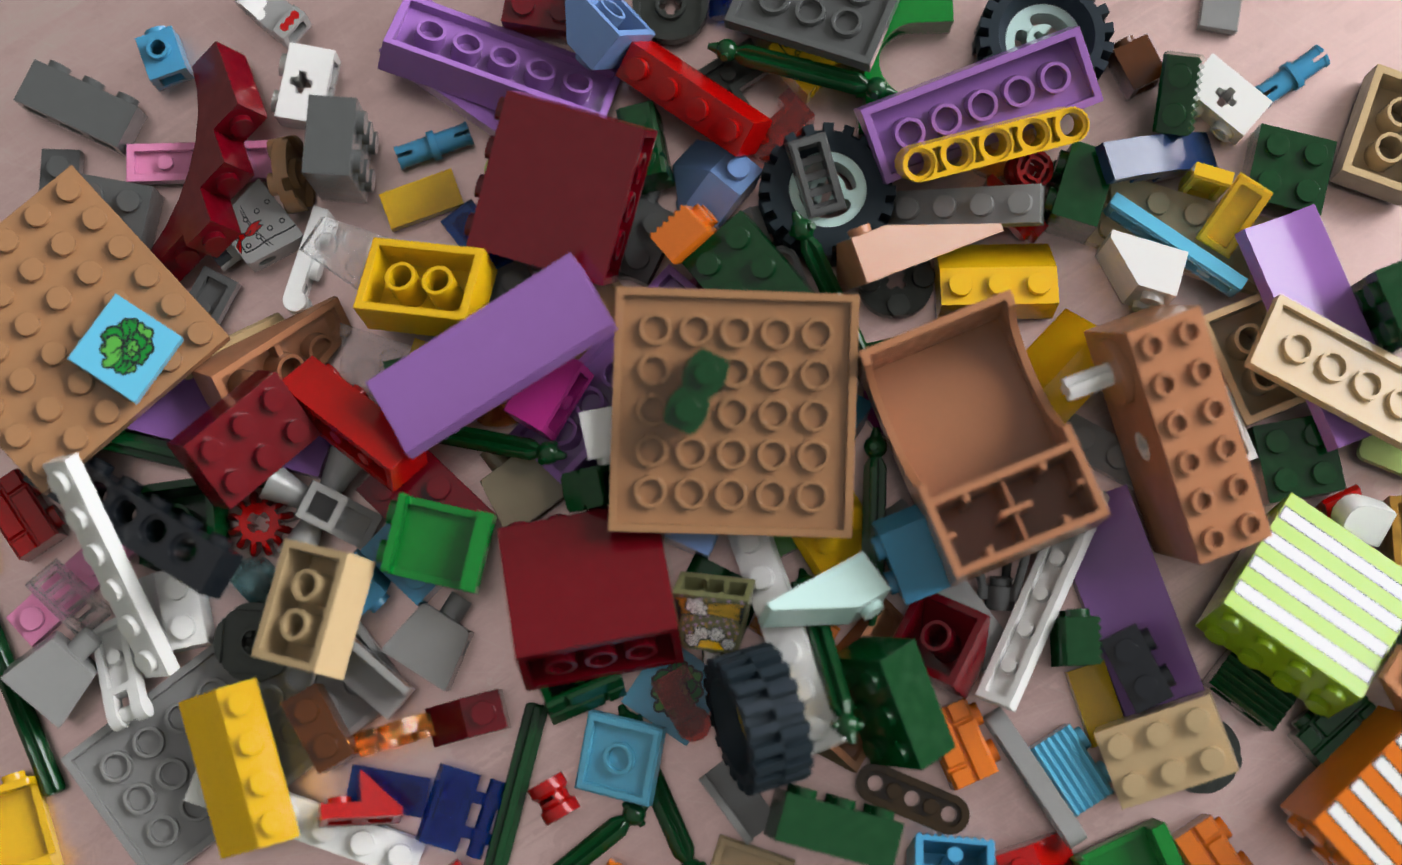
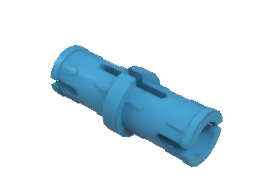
M1314 45L1292 63L1287 61L1279 67L1278 73L1260 85L1255 86V88L1261 93L1270 90L1271 93L1266 97L1274 103L1290 90H1299L1305 85L1304 81L1329 66V56L1326 54L1318 61L1313 62L1312 60L1325 51L1321 46Z
M465 121L460 125L437 133H433V130L425 133L426 137L395 146L394 150L400 167L404 170L409 166L432 158L438 161L443 159V154L474 145Z

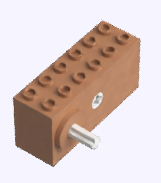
M1152 305L1083 331L1094 367L1061 379L1062 386L1060 388L1069 402L1099 390L1103 391L1154 552L1202 565L1272 537L1200 305Z

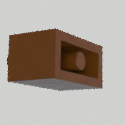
M314 683L280 703L318 774L327 773L361 753L322 683Z

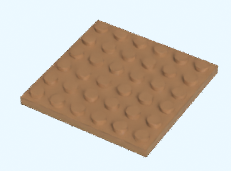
M72 165L0 222V447L40 492L47 496L52 490L48 485L47 474L42 466L44 463L56 457L77 453L84 465L231 340L221 326ZM115 293L184 339L138 405L117 393L68 359Z
M616 286L615 325L618 330L614 332L608 531L852 538L860 294ZM704 348L729 361V370L721 389L710 398L709 412L704 423L695 433L688 435L663 422V412L670 395L682 385V374L686 363L695 352Z

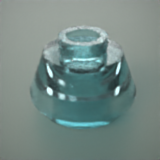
M251 556L241 561L230 582L248 602L266 604L276 568L264 556L260 560Z

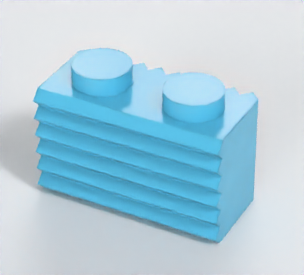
M1063 724L1029 746V749L1075 817L1111 795L1114 791L1109 785L1112 781L1105 764L1101 760L1095 763L1088 753L1087 749L1092 745L1079 726L1073 729L1070 724Z

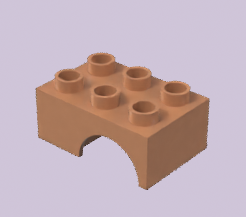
M1010 289L858 352L857 373L913 503L916 504L927 521L951 587L1096 528L1111 515L1071 424H1066L1058 416L1039 383L1021 337L1016 316V302Z

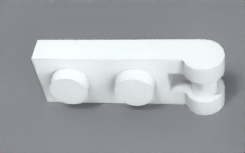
M313 205L283 295V305L292 315L312 307L308 296L313 281H319L322 276L325 260L321 257L325 245H331L336 234L337 223L333 222L334 217L328 209Z
M116 617L90 628L102 641V644L94 651L106 719L110 728L118 732L127 728L130 722L135 719L143 721L152 717L154 708L147 697L143 673L135 664L134 654L126 637L118 629ZM128 697L130 705L123 707L122 699Z

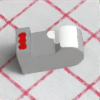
M235 0V3L255 20L257 25L287 49L290 42L297 43L312 26L306 13L286 0Z

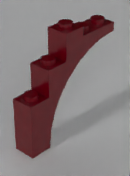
M217 41L192 66L197 87L198 103L194 150L179 200L164 230L151 249V252L179 282L207 254L218 258L241 234L230 200L255 175L244 142L268 118L246 56Z

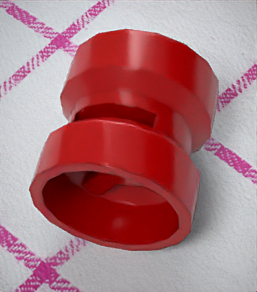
M1044 151L1007 160L1004 167V177L1009 185L1041 183L1044 186L1051 180L1054 172L1053 162Z
M562 772L527 791L532 801L538 803L541 807L542 812L540 816L546 826L581 807L576 797L569 794L566 788L567 780Z

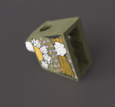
M680 572L672 591L681 643L686 648L702 650V661L704 664L710 658L739 650L747 626L756 579Z

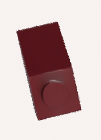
M502 689L475 694L425 709L434 747L512 728Z

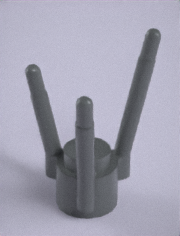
M1030 555L1020 559L1015 579L1010 577L1012 562L1003 566L1002 576H990V583L986 584L985 574L976 577L978 584L977 595L980 599H985V605L988 609L1013 611L1021 593Z

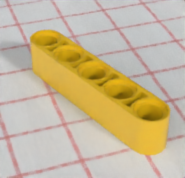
M1063 106L907 145L896 154L894 160L895 169L902 178L914 182H925L1076 143L1087 135L1090 128V120L1087 114L1077 107ZM1069 114L1074 121V127L1069 134L1064 135L1060 129V122L1064 115ZM1031 123L1036 129V138L1031 144L1027 145L1023 141L1022 132L1024 127ZM994 133L998 137L999 147L995 153L989 155L985 151L984 141L989 134ZM957 143L961 148V158L957 163L951 165L947 161L946 151L951 144ZM918 152L924 159V166L919 173L912 174L908 169V160L912 154Z

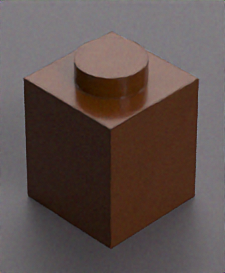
M1147 34L1137 39L1133 35H1129L1114 44L1113 53L1107 60L1109 62L1108 66L1126 100L1132 99L1159 85L1162 61Z

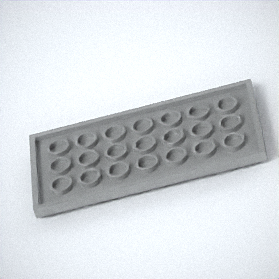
M360 621L355 638L360 640L400 675ZM258 631L253 632L252 638L245 639V646L251 647L252 650ZM213 644L147 693V697L154 708L152 717L143 721L135 719L130 722L127 728L118 732L113 731L107 723L60 759L136 865H186L216 842L208 810L184 801L196 767L178 705L180 701L242 682L231 676L224 669L223 665L219 663L215 656ZM287 666V669L281 675L265 682H259L287 786L313 768L314 765L280 705L281 702L314 683H322L352 737L381 716L376 709L342 680Z

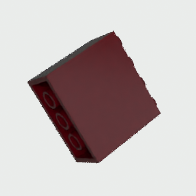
M507 90L505 97L501 96L496 106L495 119L499 120L495 136L491 135L486 144L484 156L489 160L485 175L480 174L475 186L474 196L478 197L475 213L471 212L465 224L464 234L468 236L466 246L484 248L486 252L543 269L571 252L593 284L605 286L617 282L658 130L526 92Z
M595 507L588 509L586 512L572 515L555 514L545 520L529 523L517 521L509 524L507 527L497 528L514 654L526 691L685 662L661 533L608 531L609 508Z

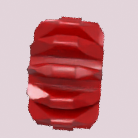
M253 491L249 495L251 505L242 500L237 504V507L242 510L241 514H229L228 519L239 522V526L232 527L228 530V533L233 537L241 536L236 544L238 549L243 550L250 545V556L258 557L263 547L266 556L272 557L275 555L273 543H276L277 546L282 544L284 541L282 538L283 533L289 535L294 529L285 526V523L294 520L296 516H294L295 513L283 512L287 505L274 503L266 499L261 501L259 494ZM259 516L270 519V521L265 522L269 524V528L265 532L261 530L255 531V527H259V525L255 524Z

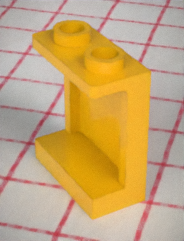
M25 770L2 776V784L0 785V865H64L47 799L42 794L36 776H26Z

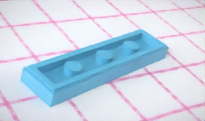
M1116 192L1102 211L1104 212L1103 214L1140 238L1189 252L1185 268L1229 298L1240 292L1249 280L1118 192Z

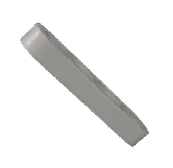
M997 707L983 716L988 730L1066 846L1071 849L1087 839L1081 824L1003 709Z

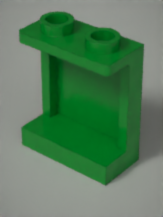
M399 492L397 501L391 500L388 507L386 523L391 524L388 539H381L376 562L381 563L380 571L387 574L478 595L497 516L493 513L480 510L477 512Z
M1155 818L1149 819L1069 857L1072 865H1184L1167 824Z

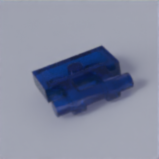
M440 762L415 840L456 853L460 838H466L470 840L466 856L481 860L485 845H489L492 833L490 829L496 811L500 809L501 795L505 782L490 778L486 793L476 790L481 775ZM472 802L482 805L475 827L465 825Z

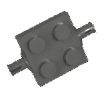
M662 190L640 196L619 279L633 280L648 287L665 256L650 238L651 232H656L657 227H662V221L668 222V216H674L673 212L662 208L657 202Z

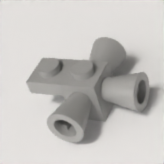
M332 445L320 483L312 480L308 487L284 467H281L268 478L259 495V498L297 508L294 516L301 520L286 539L317 546L322 530L362 549L372 539L383 517L342 495L343 491L362 468ZM283 542L276 550L279 553L281 552Z

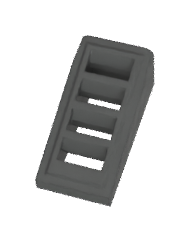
M826 132L816 133L784 143L808 219L847 208ZM817 146L819 154L800 158L799 151ZM822 162L824 169L805 174L804 166ZM827 177L829 184L809 189L808 182ZM832 192L834 199L814 205L812 197Z

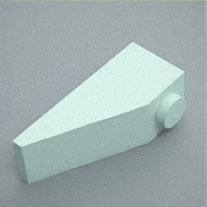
M862 551L768 602L758 622L761 627L843 625L850 624L861 617L866 621L884 609L883 601L891 588Z

